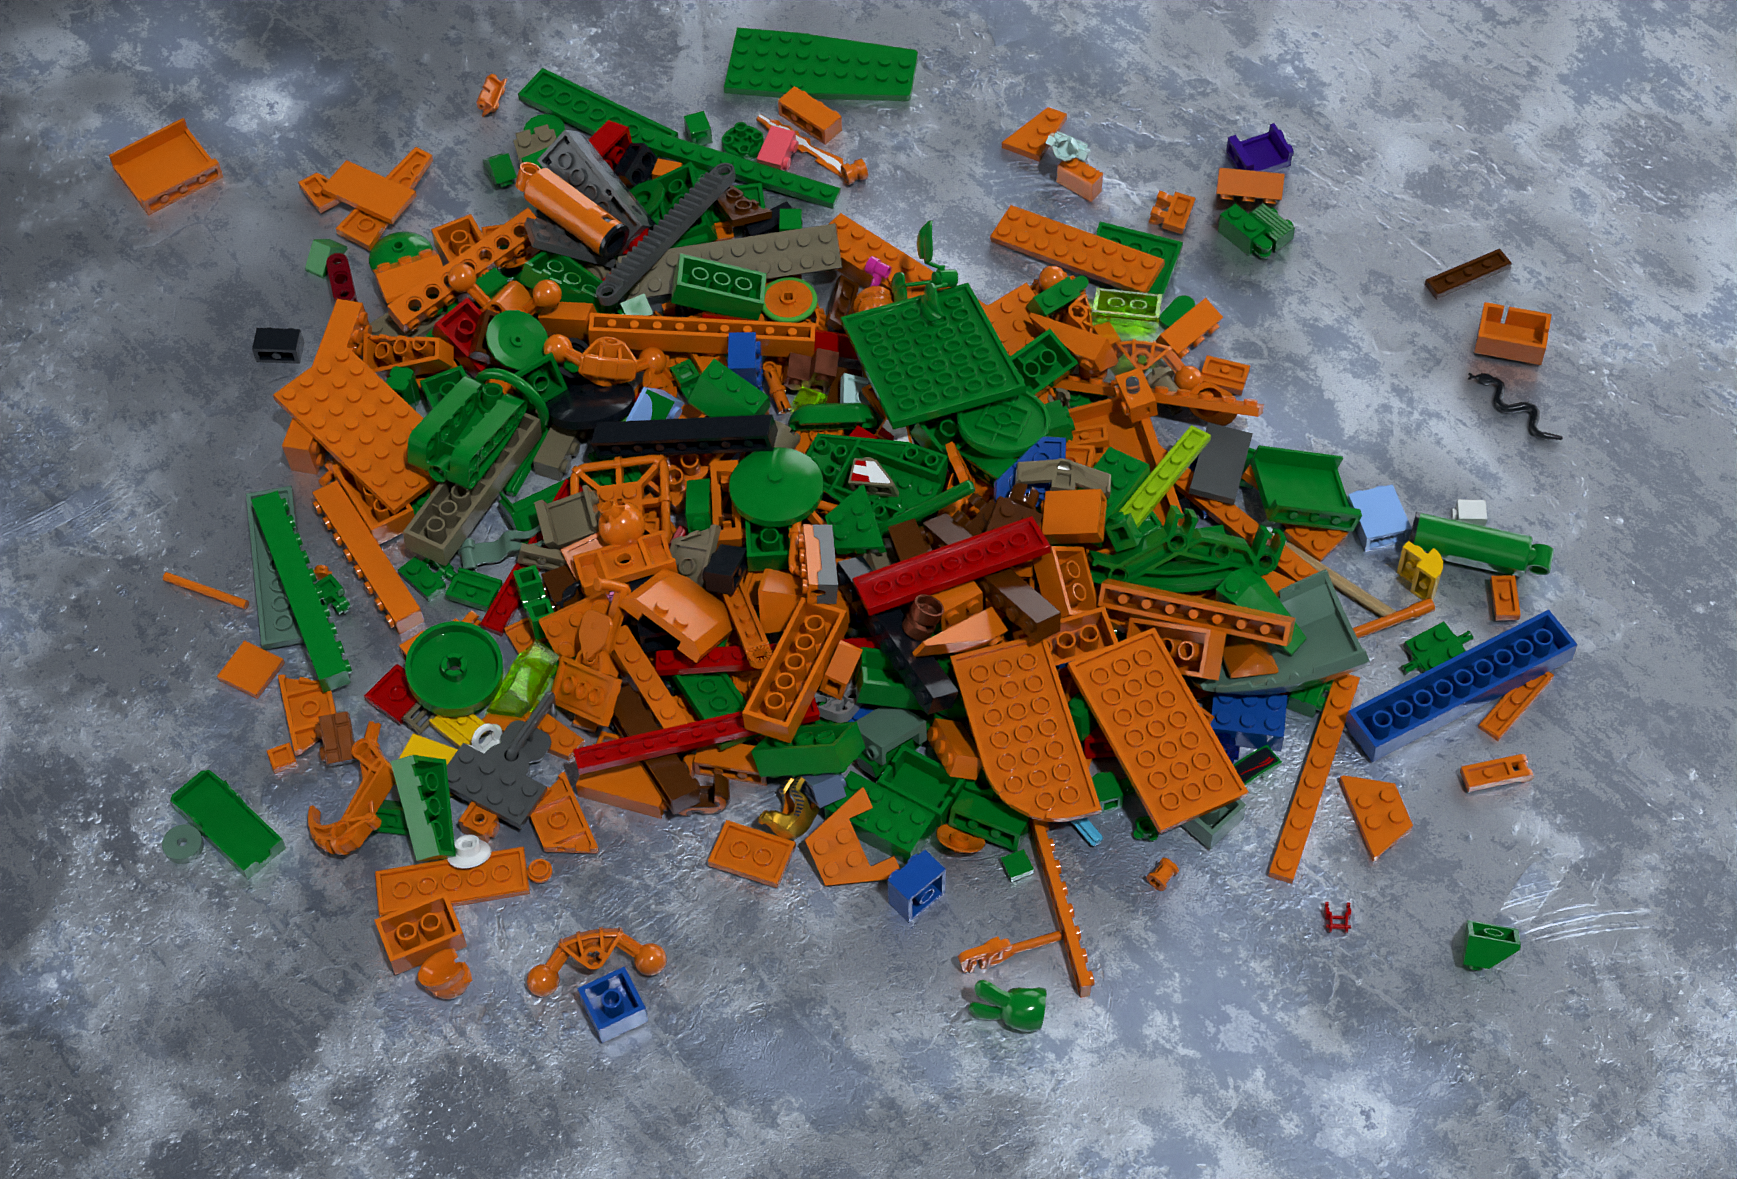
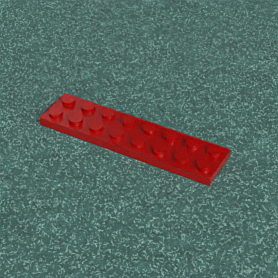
M1031 516L854 577L852 581L869 616L914 601L918 595H931L1051 553V546L1035 519Z

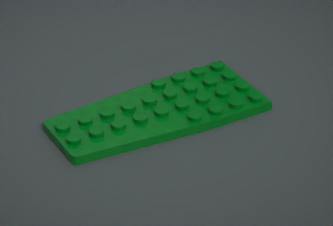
M737 27L724 84V93L781 98L795 86L807 92L814 99L909 101L912 96L918 52L914 49L811 35L808 33Z

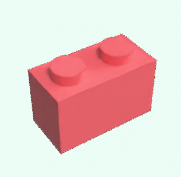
M771 125L758 154L757 163L783 171L788 170L791 165V156L797 152L799 142L796 140L795 131Z

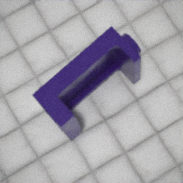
M1275 123L1270 124L1269 132L1243 141H1239L1237 136L1233 135L1228 137L1226 152L1237 169L1274 172L1291 166L1292 156L1294 155L1291 144L1286 142L1282 130L1278 129Z

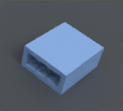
M1393 484L1381 485L1364 491L1358 490L1348 494L1350 508L1360 509L1362 517L1355 530L1364 552L1409 541L1412 528Z

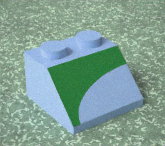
M643 387L626 421L678 419L682 413L681 408L684 403L664 390Z

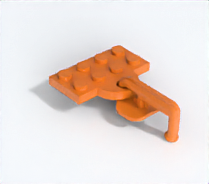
M596 577L593 581V586L597 592L601 590L614 592L608 616L595 610H588L584 614L578 632L581 650L578 652L576 659L561 656L551 691L555 694L557 706L601 726L609 727L622 683L621 679L609 674L610 654L615 648L625 610L619 605L631 593V589L626 583Z

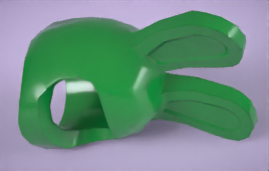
M979 980L975 984L974 990L976 995L995 1006L976 1002L970 1003L968 1011L974 1017L980 1020H1003L1011 1028L1024 1032H1037L1041 1030L1045 1015L1046 988L1018 987L1011 988L1006 992L986 980Z

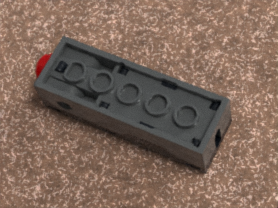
M564 130L537 159L543 168H548L629 228L627 242L615 256H625L628 251L632 252V247H637L638 241H643V236H648V231H653V226L657 225L583 133Z

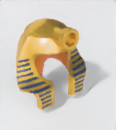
M787 777L779 788V793L783 800L782 812L764 810L760 814L758 822L761 825L766 824L772 829L774 834L784 839L795 840L804 835L820 811V808L814 802L809 806L806 796L800 792L805 779L797 777L794 781L792 777ZM789 788H790V794L792 795L793 799L795 800V803L793 802L792 798L790 797V795H789V793H788Z

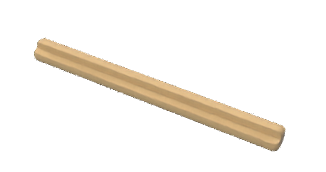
M1290 542L1285 543L1288 548L1320 572L1326 569L1335 589L1380 618L1396 612Z

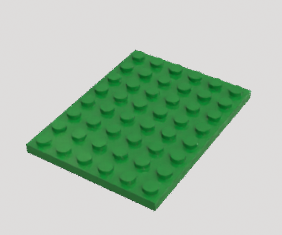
M969 283L937 291L940 310L944 316L940 320L928 321L923 317L921 312V298L923 295L841 317V324L893 430L1026 393L1025 383Z

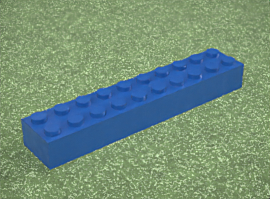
M1548 609L1349 710L1345 727L1369 759L1374 762L1490 703L1509 691L1525 685L1546 672H1550L1573 660L1578 644Z

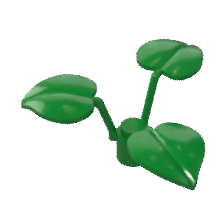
M933 220L928 221L919 230L917 235L919 258L924 259L925 264L937 268L932 273L931 280L905 283L904 273L897 272L891 282L894 302L907 299V287L926 285L921 298V312L928 321L944 318L939 306L937 289L956 287L958 283L956 269H945V265L931 262L933 257Z

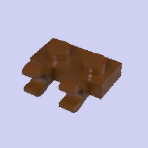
M973 493L967 500L980 510L977 516L971 520L963 511L958 510L952 518L972 536H976L985 532L996 501L991 499L987 503L978 493Z

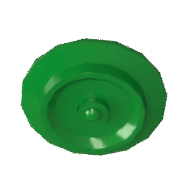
M506 310L495 315L488 324L486 332L488 349L494 358L505 367L521 370L545 356L543 347L548 338L547 332L542 324L532 315L519 310Z

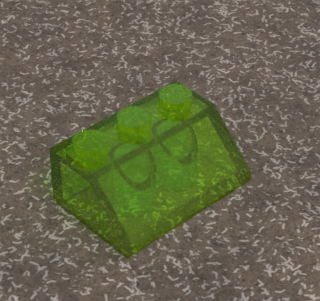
M1096 288L1092 322L1103 324L1109 321L1111 324L1124 327L1135 326L1145 329H1159L1162 294Z
M536 639L514 659L502 681L500 690L491 701L487 712L513 717H522L528 711L533 712L539 704L538 696L542 695L549 685L546 682L548 677L550 678L558 668L555 664L559 655Z

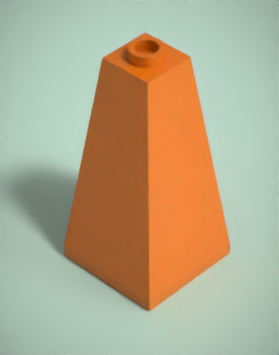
M773 569L764 570L758 588L760 623L765 633L785 631L801 598H807L806 594H802V579L805 578ZM838 587L837 603L826 605L846 610L848 623H850L852 614H856V611L847 602L845 595Z

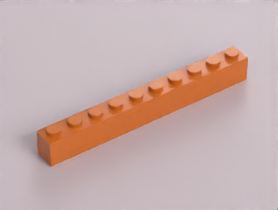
M590 313L588 330L589 346L598 338L614 337L626 343L628 348L632 350L657 347L662 351L728 354L729 333L756 332V340L761 341L762 356L788 357L790 352L812 357L815 345V324Z

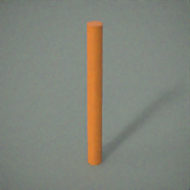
M165 572L163 575V581L243 609H247L249 606V601L168 572Z

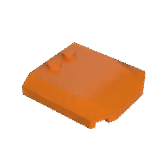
M665 568L626 596L619 605L637 620L641 619L643 615L647 616L678 639L680 644L677 649L696 663L736 631L727 607L723 602L690 578Z

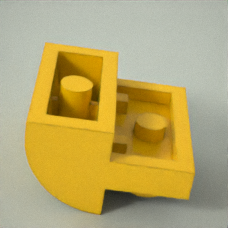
M1408 541L1402 548L1397 574L1412 583L1410 589L1412 594L1421 600L1427 598L1434 600L1443 570V559L1436 549L1433 548L1427 554L1420 546Z

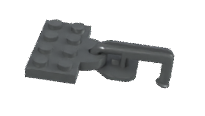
M537 209L535 212L536 219L527 217L524 226L532 247L610 268L614 267L616 263L615 257L607 260L540 210Z
M552 691L547 692L526 722L521 720L511 722L500 737L501 743L490 747L485 753L463 743L447 765L449 792L470 803L471 801L476 803V806L522 829L547 792V786L533 780L528 775L530 772L529 763L541 761L551 747L550 736L537 727L547 713L553 718L557 716L555 694Z

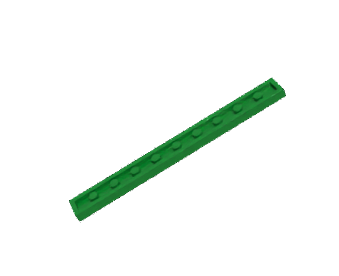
M642 128L635 143H645L656 155L685 164L692 162L695 167L712 171L714 167L721 163H730L735 168L737 180L750 184L762 183L763 188L831 209L834 208L840 196L841 188L650 129Z

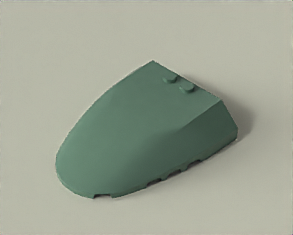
M1325 569L1278 591V599L1291 617L1296 618L1295 622L1307 637V640L1292 657L1275 644L1267 642L1278 667V673L1230 678L1222 659L1219 681L1188 676V678L1196 687L1205 691L1239 695H1272L1299 691L1328 682L1370 665V661L1365 648L1361 647L1329 574ZM1226 634L1225 641L1229 639L1232 635Z

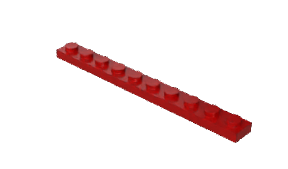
M874 637L843 639V641L858 648L881 649ZM778 643L769 644L772 653ZM742 645L715 647L697 663L679 650L656 651V672L659 676L760 670L753 668L749 664ZM759 656V657H757V658H759V660H761V658L763 659V657H766V656Z
M815 697L801 724L820 720ZM743 711L576 748L573 749L580 775L760 733L745 729Z

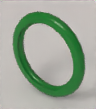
M487 368L477 374L475 380L486 383L489 379H497L507 382L523 392L531 400L538 412L541 431L547 427L549 411L546 403L529 383L509 371L498 368Z

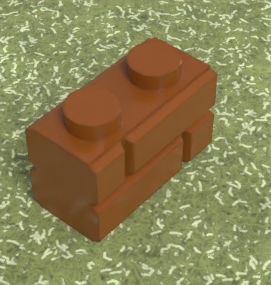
M348 711L318 717L319 723L315 724L317 737L322 738L324 747L319 748L322 762L326 761L329 767L358 762L351 754V748L355 741Z

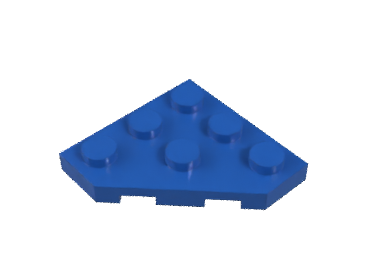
M1041 437L994 481V500L997 501L999 496L1009 497L1011 489L1015 485L1018 462L1065 459L1066 438ZM1050 483L1027 484L1025 494L1030 492L1031 487L1038 490L1039 498L1036 508H1041L1042 500H1045V492L1050 491Z

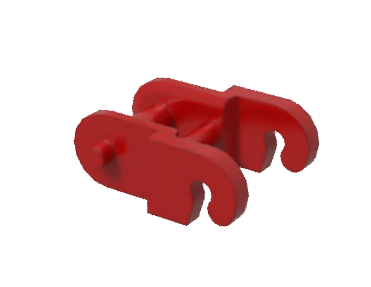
M1325 902V920L1329 922V924H1326V928H1329V933H1332V929H1344L1345 933H1348V929H1351V925H1348V920L1351 917L1350 902L1346 903V913L1344 916L1332 915L1328 907L1329 902ZM1332 919H1344V924H1333Z

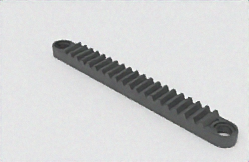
M721 163L714 167L710 173L706 172L705 177H701L699 183L696 182L694 188H690L689 194L685 193L684 199L680 198L679 204L675 203L674 209H669V215L665 214L664 219H660L658 225L653 226V231L649 230L648 236L644 235L643 241H638L637 247L633 246L632 252L628 251L627 257H622L621 263L617 262L616 269L612 268L611 274L607 273L605 280L596 289L597 299L601 305L610 306L618 302L735 181L736 173L732 164ZM722 173H729V174L724 175V176H721V175H720V174H722ZM607 292H613V294L609 296H603V294Z

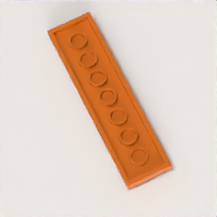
M1010 205L990 236L993 243L1142 297L1147 295L1165 265L1164 259L1013 205Z

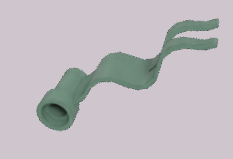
M540 525L530 531H506L494 542L475 544V540L466 538L458 549L463 568L477 572V565L500 562L510 552L520 551L522 543L511 540L534 537L541 531ZM541 540L534 544L542 547L545 545V542Z

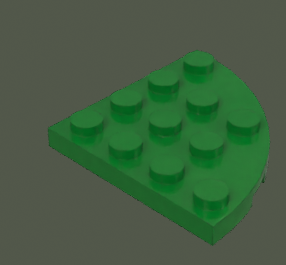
M1100 221L1097 228V236L1164 259L1165 265L1145 297L1114 287L1132 302L1159 312L1183 248V242Z

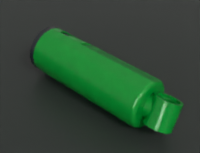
M1417 511L1409 539L1411 543L1420 546L1427 554L1433 548L1436 549L1444 561L1523 577L1526 569L1536 575H1548L1551 571L1554 549L1545 544L1532 545L1533 538L1530 535Z

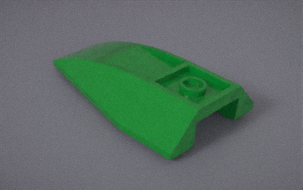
M817 433L805 454L821 470L824 485L823 492L839 503L853 493L848 481L854 458L870 457L877 460L893 480L899 492L898 497L868 495L878 524L942 493L949 462L947 455L910 442ZM928 516L916 521L918 527L923 526V522H926Z

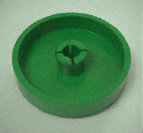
M449 621L426 629L410 646L405 663L407 683L413 697L427 710L442 716L460 717L481 710L494 699L503 681V659L497 642L487 631L468 622ZM457 666L460 670H450V668Z

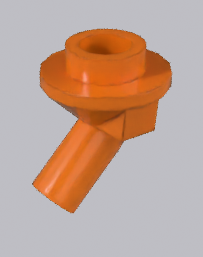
M328 458L325 467L329 471L319 479L320 485L326 486L335 478L331 467L339 463L335 458Z

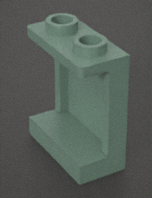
M881 706L855 721L858 723L866 747L862 752L881 766L886 764L887 752L910 738L919 745L927 740L926 721L906 708Z

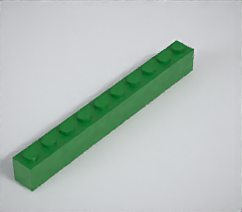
M277 490L251 499L323 693L350 684L351 681L348 674L352 673L348 659H342L341 655L345 654L341 641H335L334 637L338 636L334 622L329 623L327 618L331 617L327 604L322 605L320 602L324 597L320 586H314L313 582H316L317 579L313 568H307V564L310 561L306 550H300V547L303 546L299 532L295 534L293 532V529L297 527L293 516H287L286 512L290 511L286 498L281 499Z

